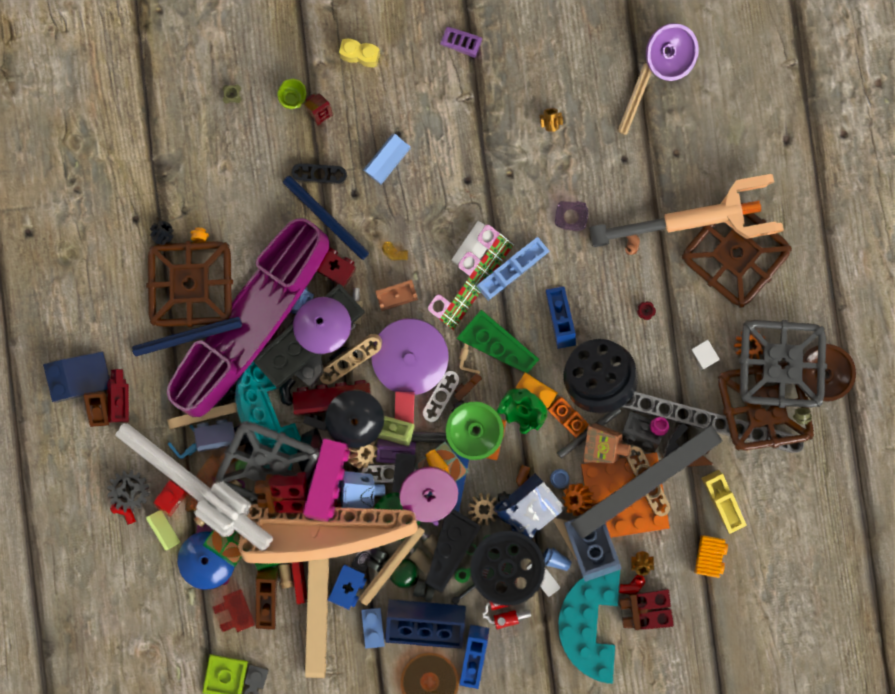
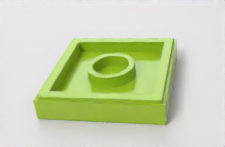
M210 654L202 693L242 694L248 661Z

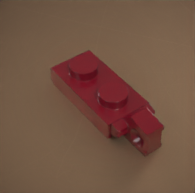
M123 369L111 370V379H108V422H128L129 384L126 383V379H123Z

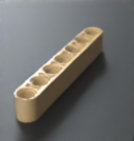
M329 558L309 561L306 678H325Z

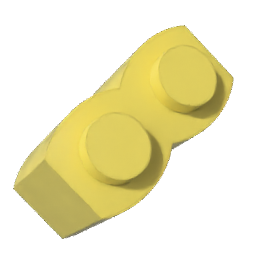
M342 39L339 55L346 62H359L366 67H377L380 50L377 46L370 43L360 44L353 39Z

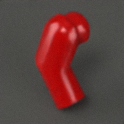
M636 575L629 584H619V594H637L645 585L644 576Z

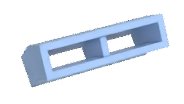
M392 134L363 171L382 185L410 150V146L396 134Z

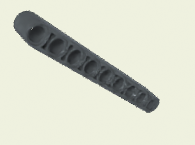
M712 425L707 427L573 520L571 525L580 538L583 539L713 449L723 440Z

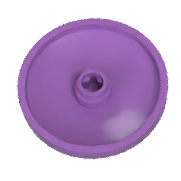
M405 318L390 323L379 333L382 339V346L372 356V365L376 376L383 385L394 392H415V395L429 391L440 382L448 366L449 354L444 337L433 325L420 319Z

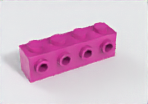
M323 439L303 513L305 517L327 523L329 518H333L335 511L333 502L334 499H338L340 488H338L339 480H343L345 469H343L344 461L348 462L350 455L347 444Z

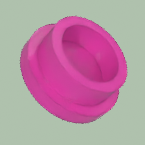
M657 417L651 421L650 429L655 435L663 436L669 431V423L665 418Z

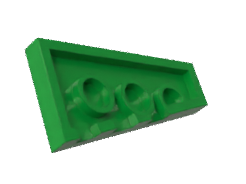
M482 310L479 311L456 338L523 373H528L539 361V358Z

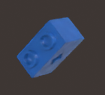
M344 564L328 601L348 610L351 606L355 607L359 599L356 594L359 588L363 590L367 581L364 578L366 573ZM350 582L352 583L351 587L354 588V590H350L347 593L345 592L346 588L343 586L344 584L347 585Z

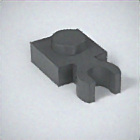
M250 664L244 683L250 686L244 694L249 692L259 694L257 689H264L269 669Z

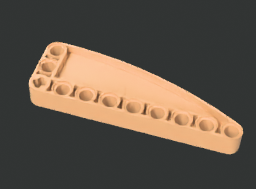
M253 504L248 509L250 512L247 517L273 537V541L266 550L261 551L241 535L239 550L243 560L247 563H290L320 560L357 553L415 534L418 525L415 514L409 510L335 507L333 518H329V520H334L327 523L315 519L310 520L311 518L305 517L303 513H278L275 511V514H269L268 508H258V504Z

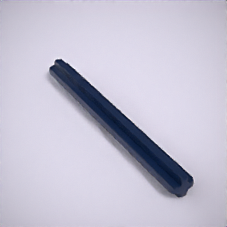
M287 176L283 180V184L361 260H364L369 255V252L291 176Z
M237 316L132 346V352L137 357L242 327V321Z

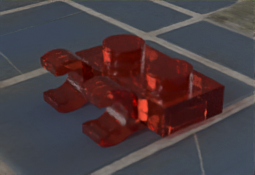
M242 589L223 596L225 602L212 607L215 614L227 609L230 613L232 620L220 624L222 632L234 627L237 632L256 625Z

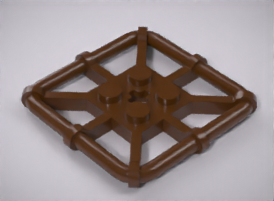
M755 213L745 215L756 225L767 222L765 219L759 218ZM716 224L702 226V230L686 247L684 254H682V260L708 282L707 285L709 287L715 288L739 308H743L744 305L750 303L764 285L772 280L771 277L787 260L792 251V246H789V243L778 233L770 234L769 236L782 247L762 248L752 240L753 238L746 239L735 232L733 228L724 238L713 229ZM708 233L720 242L713 252L692 253ZM733 248L736 250L740 248V254L742 256L734 257V252L732 251ZM782 252L766 272L754 263L763 253ZM713 257L722 267L712 277L692 259ZM751 268L761 278L744 297L742 276ZM726 269L736 277L738 298L717 281Z
M186 241V243L157 244L149 248L148 283H146V288H148V315L153 326H187L191 328L194 325H209L230 319L232 313L233 279H231L230 245L227 242ZM217 249L205 263L192 264V250ZM186 250V264L173 265L160 251ZM223 254L224 279L209 280V267ZM155 256L169 267L170 281L156 282ZM188 279H191V281L194 282V285L190 289H188V287L184 285L186 282H188ZM224 285V312L209 299V286ZM170 287V300L156 313V288ZM187 303V318L161 319L174 304ZM193 303H207L220 317L193 318Z
M787 362L778 363V365H781V369L788 366ZM760 365L748 367V375L754 374L756 384L762 380L763 366ZM741 369L728 370L718 375V386L724 407L722 410L723 415L726 416L731 440L738 451L739 449L748 451L767 447L774 449L780 445L805 442L814 437L812 420L805 424L806 429L788 418L786 407L789 406L779 408L776 405H769L770 407L766 411L765 408H761L760 404H751L745 401V406L731 407L727 386L740 394V385L730 378L739 377ZM779 383L767 387L763 385L752 396L778 398ZM795 385L797 399L809 400L800 387ZM747 413L750 426L742 438L739 439L734 415ZM785 424L800 435L777 438L774 425ZM767 426L770 439L744 443L754 428Z

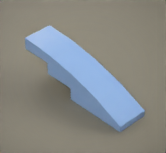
M537 237L476 287L489 301L550 251Z

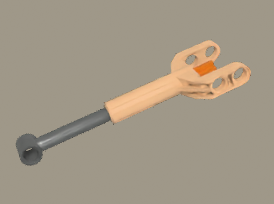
M773 174L736 180L721 204L668 213L662 219L613 228H606L605 224L592 226L589 228L592 247L608 245L610 239L664 229L669 233L723 222L746 239L783 232V223L777 222L743 227L745 223L743 215L761 212L760 201L741 204L739 193H737L767 187L769 184L774 183Z

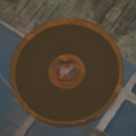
M423 653L412 658L405 666L401 675L403 694H457L459 687L456 668L450 660L437 653ZM428 677H432V680L435 681V684H432L431 687H427V684L424 683V680H428Z

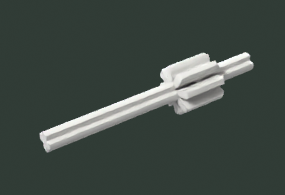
M128 423L120 426V429L116 432V437L199 501L195 511V515L222 537L230 536L236 530L261 551L269 547L273 537L247 517L250 512L248 510L251 507L250 502L224 482H217L212 485V488L208 487Z

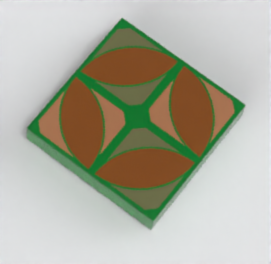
M213 530L203 544L204 547L233 567L237 565L242 557L239 550L241 534L236 530L230 536L222 537Z

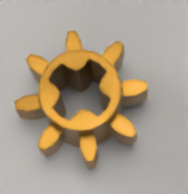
M555 108L545 109L544 115H539L541 127H545L546 131H557L559 125H563L562 112H558Z
M645 551L636 553L635 557H631V570H635L638 575L649 574L650 570H654V557H650L649 553Z

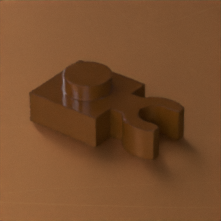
M476 373L465 385L461 383L454 390L456 393L454 398L460 402L482 380V377Z

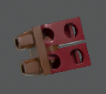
M297 472V476H273V474H267L266 480H256L254 486L255 493H265V495H258V508H268L269 514H275V511L278 513H304L309 495L305 472Z
M668 588L629 594L630 597L619 599L621 610L631 609L632 616L622 617L623 628L643 630L674 627L672 609L666 608L671 607ZM666 608V609L653 610V611H652V609Z

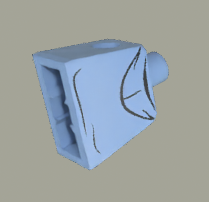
M345 471L344 478L341 480L340 502L342 508H372L374 506V496H385V485H375L372 474Z

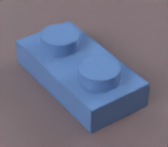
M381 607L362 609L365 649L385 647Z

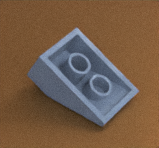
M573 520L564 523L585 582L621 570V565L606 523L583 539L580 538L571 525Z

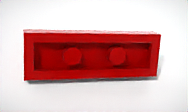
M290 562L292 563L297 604L306 603L308 596L303 562Z

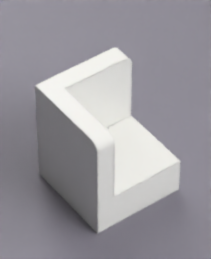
M709 340L692 349L699 362L697 365L700 370L720 360Z

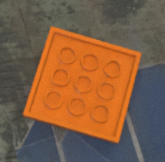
M657 452L645 454L650 466L659 461ZM639 455L630 456V459H635L637 464H633L634 468L645 464L644 460L639 462ZM626 457L619 458L615 463L581 464L584 486L589 487L588 492L594 493L591 496V499L595 500L594 503H591L592 507L635 478ZM641 467L638 470V475L647 470V468ZM657 487L648 494L651 496L656 495ZM661 495L651 499L652 503L654 501L657 502V511L665 512L664 508L666 505L661 504L659 499H662ZM645 496L606 522L611 538L670 528L668 514L665 516L654 514Z

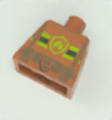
M593 423L588 426L583 462L615 463L619 460V455L629 456L631 445L621 443L622 434L620 432Z

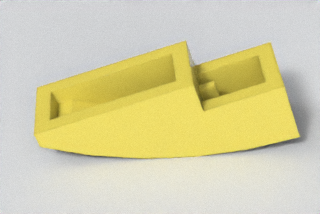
M717 470L702 477L708 494L728 533L731 534L747 526L724 475Z

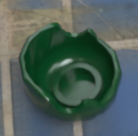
M403 559L389 578L399 588H411L419 579V569L411 560Z

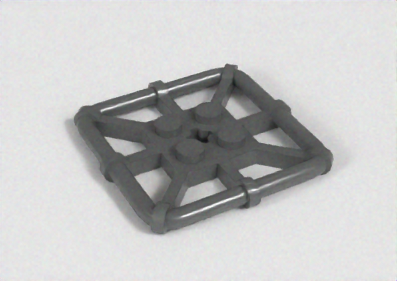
M765 320L746 321L743 324L741 358H739V364H741L740 394L742 401L751 404L776 405L779 408H784L785 406L820 407L824 399L825 369H827V364L825 363V328L816 324L788 322V320H782L781 322ZM755 328L781 329L780 344L768 343ZM787 330L814 331L802 344L787 345ZM750 334L763 347V360L749 358ZM818 336V363L803 362V349ZM782 359L788 364L784 369H781V365H778V362ZM748 365L763 366L762 380L748 391ZM803 368L817 369V396L802 381ZM765 383H779L778 398L756 397L752 395ZM785 384L798 385L810 400L785 398Z
M244 421L237 429L230 446L224 452L225 457L218 469L215 482H224L239 495L247 497L249 501L254 502L257 501L258 495H260L255 493L254 488L250 491L229 481L242 477L254 481L266 480L267 474H273V476H297V473L288 470L290 464L309 458L310 460L304 470L308 485V479L318 461L319 451L310 445L285 436L283 432L278 433L258 424ZM254 432L276 440L273 449L260 444ZM244 433L247 434L254 448L251 455L237 450ZM284 443L303 452L287 455L278 451V449ZM232 458L247 462L244 469L225 474ZM270 464V469H266L262 465Z

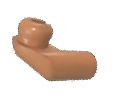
M637 235L626 236L628 242L625 251L629 255H634L639 249L640 239Z

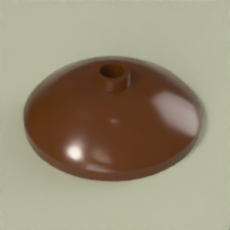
M826 344L825 363L827 364V369H825V372H827L828 377L825 378L823 401L830 402L841 399L852 389L856 379V367L853 359L844 349L836 345ZM818 345L812 347L803 355V362L818 363ZM803 368L802 381L817 396V369Z

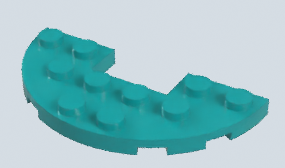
M252 362L240 376L236 386V406L241 423L244 421L255 423L278 433L283 432L285 436L300 441L301 437L295 423L283 427L280 426L267 392L277 388L261 369ZM254 432L260 444L273 449L276 440ZM282 443L278 451L287 455H293L297 453L298 449Z
M620 570L586 582L584 578L577 581L564 598L558 619L560 641L573 665L588 677L609 684H613L615 644L596 643L599 605L618 606Z

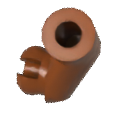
M524 465L521 466L516 478L518 487L528 480L527 476L531 468Z

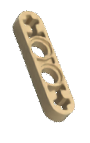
M370 334L324 365V373L319 378L320 381L324 384H331L376 354L382 346L381 337L377 334ZM370 340L372 342H377L376 347L374 345L368 347L370 344ZM361 350L363 356L356 358L353 355V351ZM344 360L348 363V367L340 368L338 362ZM333 368L335 369V371L331 374V378L329 376H324L325 371L326 373H330L331 371H333Z
M236 402L212 408L201 417L183 415L168 419L167 422L170 430L235 414L238 411Z
M631 447L630 454L626 456V459L635 477H637L638 470L641 467L648 469L651 466L639 447ZM631 451L639 452L638 460L639 462L644 460L645 464L634 468L633 464H637L635 459H630ZM659 485L656 495L646 494L645 497L654 514L665 516L670 511V504ZM661 495L662 499H659L661 504L666 505L664 508L665 512L657 511L658 504L656 501L652 503L651 499Z

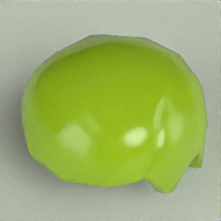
M294 78L283 81L277 92L279 103L284 108L291 110L299 108L305 102L307 95L305 85L300 80Z

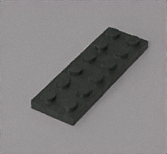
M340 284L324 296L339 301L347 309L351 325L365 313L361 306ZM322 319L317 321V324L323 323ZM292 324L264 348L253 362L278 389L317 354L309 352L299 344L294 335Z

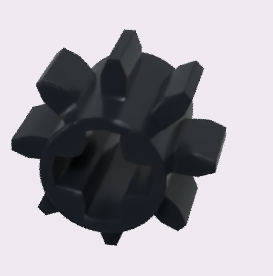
M159 220L157 224L153 223L150 228L152 231L150 236L157 244L165 245L166 242H170L174 237L172 234L174 229L166 221Z

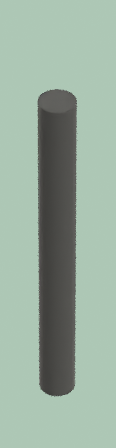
M618 408L608 412L595 423L604 426L622 411ZM588 429L557 452L561 459L586 440Z

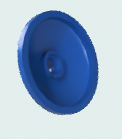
M210 531L199 532L190 536L182 544L177 559L179 572L184 580L191 586L204 590L214 589L223 585L231 577L235 568L203 546L211 534ZM203 557H206L208 559V563L206 565L202 563Z

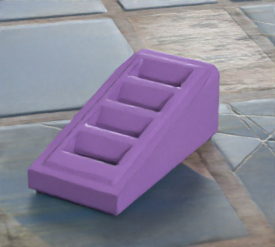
M447 27L440 45L476 58L482 38ZM450 33L454 34L451 43L447 42ZM457 36H460L458 45H455ZM464 38L468 39L465 47H462ZM471 41H473V42H474L473 48H472V49H468L469 46H470Z

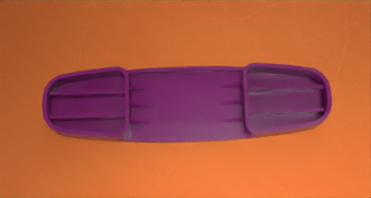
M295 219L289 222L256 259L258 270L232 302L230 318L240 317L242 327L208 336L205 341H196L191 346L168 384L167 396L175 407L191 417H201L207 414L249 367L289 314L323 261L329 249V239L320 228L307 219Z

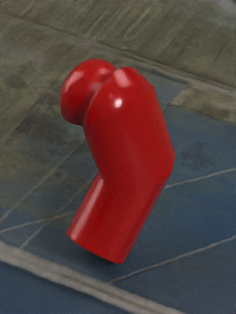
M116 503L110 506V511L113 514L124 515L127 525L136 522L130 508H127L125 513L123 507L119 510L116 509Z

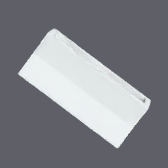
M477 221L452 258L453 263L458 265L466 252H472L481 259L487 248L478 241L477 237L486 225ZM487 230L483 233L482 238L485 242H490L493 239L492 231ZM467 257L464 260V267L471 269L474 266V259Z

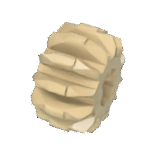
M373 441L371 444L360 448L348 447V450H350L348 463L356 468H368V463L374 464L373 457H378L374 453L378 449L374 446L375 442Z
M480 493V501L476 497L472 498L476 505L468 504L469 507L474 508V510L468 511V514L475 513L476 515L471 520L475 521L479 517L478 524L481 525L482 520L485 519V524L488 526V518L493 522L496 521L492 515H497L493 510V503L497 499L493 498L491 501H488L490 494H487L486 500H483V494ZM481 504L489 506V509H487L489 510L488 514L479 513V510H481L479 506Z

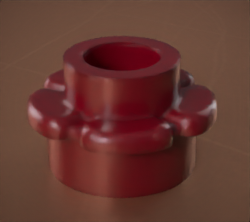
M647 301L638 305L637 314L640 318L650 320L655 315L656 309L653 303Z

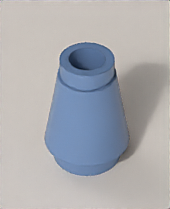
M547 548L543 554L545 566L565 571L569 570L572 561L556 549Z

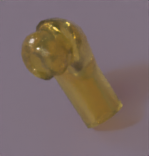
M384 242L382 251L390 260H408V250L398 251L392 242Z

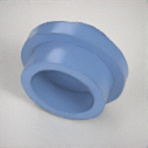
M555 470L550 476V482L555 488H564L569 483V475L565 470Z

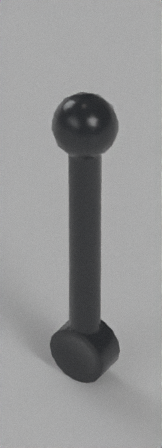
M474 584L458 597H453L452 602L458 604L461 598L476 588Z

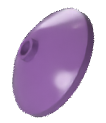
M670 23L658 28L650 37L646 47V61L651 72L658 78L667 81L678 80L686 76L693 69L698 58L699 47L697 38L688 27L678 23Z
M329 297L311 299L303 304L295 315L293 322L294 335L299 344L309 352L316 354L331 353L339 349L348 339L351 331L350 315L347 309L335 299ZM322 319L323 323L317 324V321Z

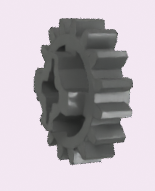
M123 470L122 476L116 473V480L110 479L112 486H107V490L111 492L107 496L108 498H113L110 504L116 503L117 510L123 507L125 513L127 508L134 512V507L141 509V502L147 503L144 497H149V492L145 491L149 489V484H144L146 478L140 479V473H137L135 476L133 475V470L129 474H126V471ZM120 482H123V484L121 485V487H119V488L116 489L117 485H118ZM126 484L131 491V498H129V494L126 492ZM141 493L140 497L136 501H134L136 495H139Z

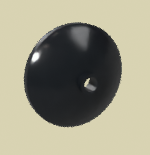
M348 390L337 395L329 404L326 412V426L336 442L347 444V447L360 448L371 444L378 438L384 426V412L378 400L371 394L362 390ZM354 418L358 420L356 425L351 423V420Z

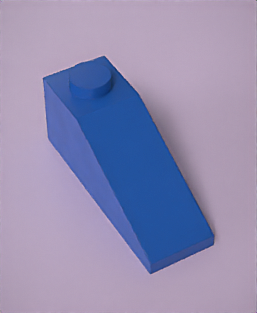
M565 287L547 289L546 296L557 349L576 346V333Z
M470 624L459 686L479 689L488 643V627Z

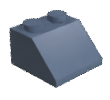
M224 419L216 421L217 425L209 426L208 423L197 424V428H194L197 451L203 452L229 447L235 435L232 422Z

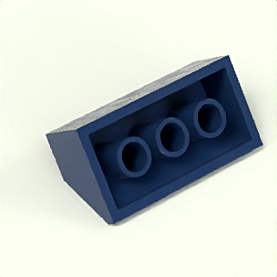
M389 599L385 643L462 649L466 606Z

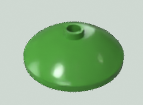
M468 402L460 405L451 413L446 424V437L450 447L459 456L470 460L484 459L492 455L499 448L504 436V426L500 415L494 408L482 402ZM475 426L480 429L478 434L473 432Z

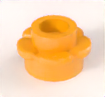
M197 227L190 232L192 235L191 240L194 242H206L207 237H209L204 228Z

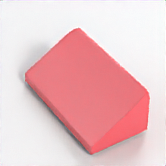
M395 391V419L414 424L415 392Z

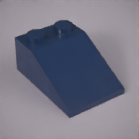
M104 352L43 364L52 402L58 403L82 397L84 393L108 390V379H110Z

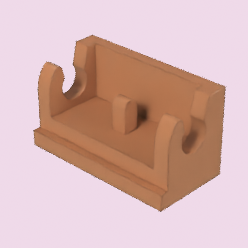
M412 280L375 291L381 311L418 300Z

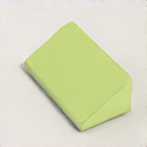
M384 416V426L378 438L409 447L414 424Z
M161 510L146 517L165 550H170L180 543L179 538Z

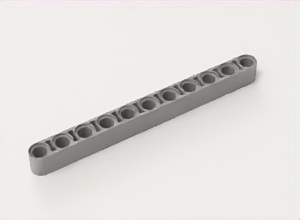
M635 392L631 397L630 404L622 406L626 409L663 417L667 420L684 423L685 425L700 429H706L712 425L717 433L730 436L726 416L638 392ZM642 399H647L650 402L648 409L641 407L640 402ZM661 404L668 406L667 414L660 413L659 406ZM679 409H684L687 412L685 419L678 417ZM698 414L705 416L704 424H699L696 421ZM717 419H721L724 422V427L721 430L715 427ZM735 419V424H740L743 428L742 433L738 435L739 439H741L750 425L749 422ZM767 427L754 428L761 432V437L756 440L751 432L746 441L755 442L770 439ZM775 430V433L779 436V438L795 436L790 433ZM804 442L798 443V447L795 450L790 447V444L780 445L774 449L798 453L804 448Z

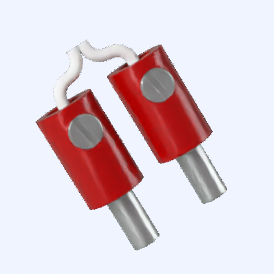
M490 601L485 606V612L482 613L489 623L495 624L496 629L517 625L520 619L531 617L530 610L520 613L512 610L493 615L494 621H491L490 617L486 615L488 613V606H491L492 611L508 606L498 605Z

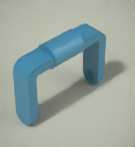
M191 424L189 427L194 432V426ZM171 442L167 443L180 459H184L187 455L191 456L197 451V445L193 443L180 455Z

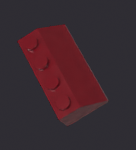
M366 380L354 381V385H347V382L335 383V387L328 388V385H318L314 390H309L308 387L297 388V392H293L294 415L327 412L331 401L337 395L348 390H362L371 394L370 383H366Z

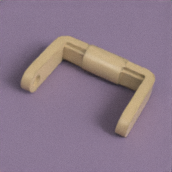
M465 343L459 355V360H461L459 368L463 371L480 374V371L463 367L469 351V345Z

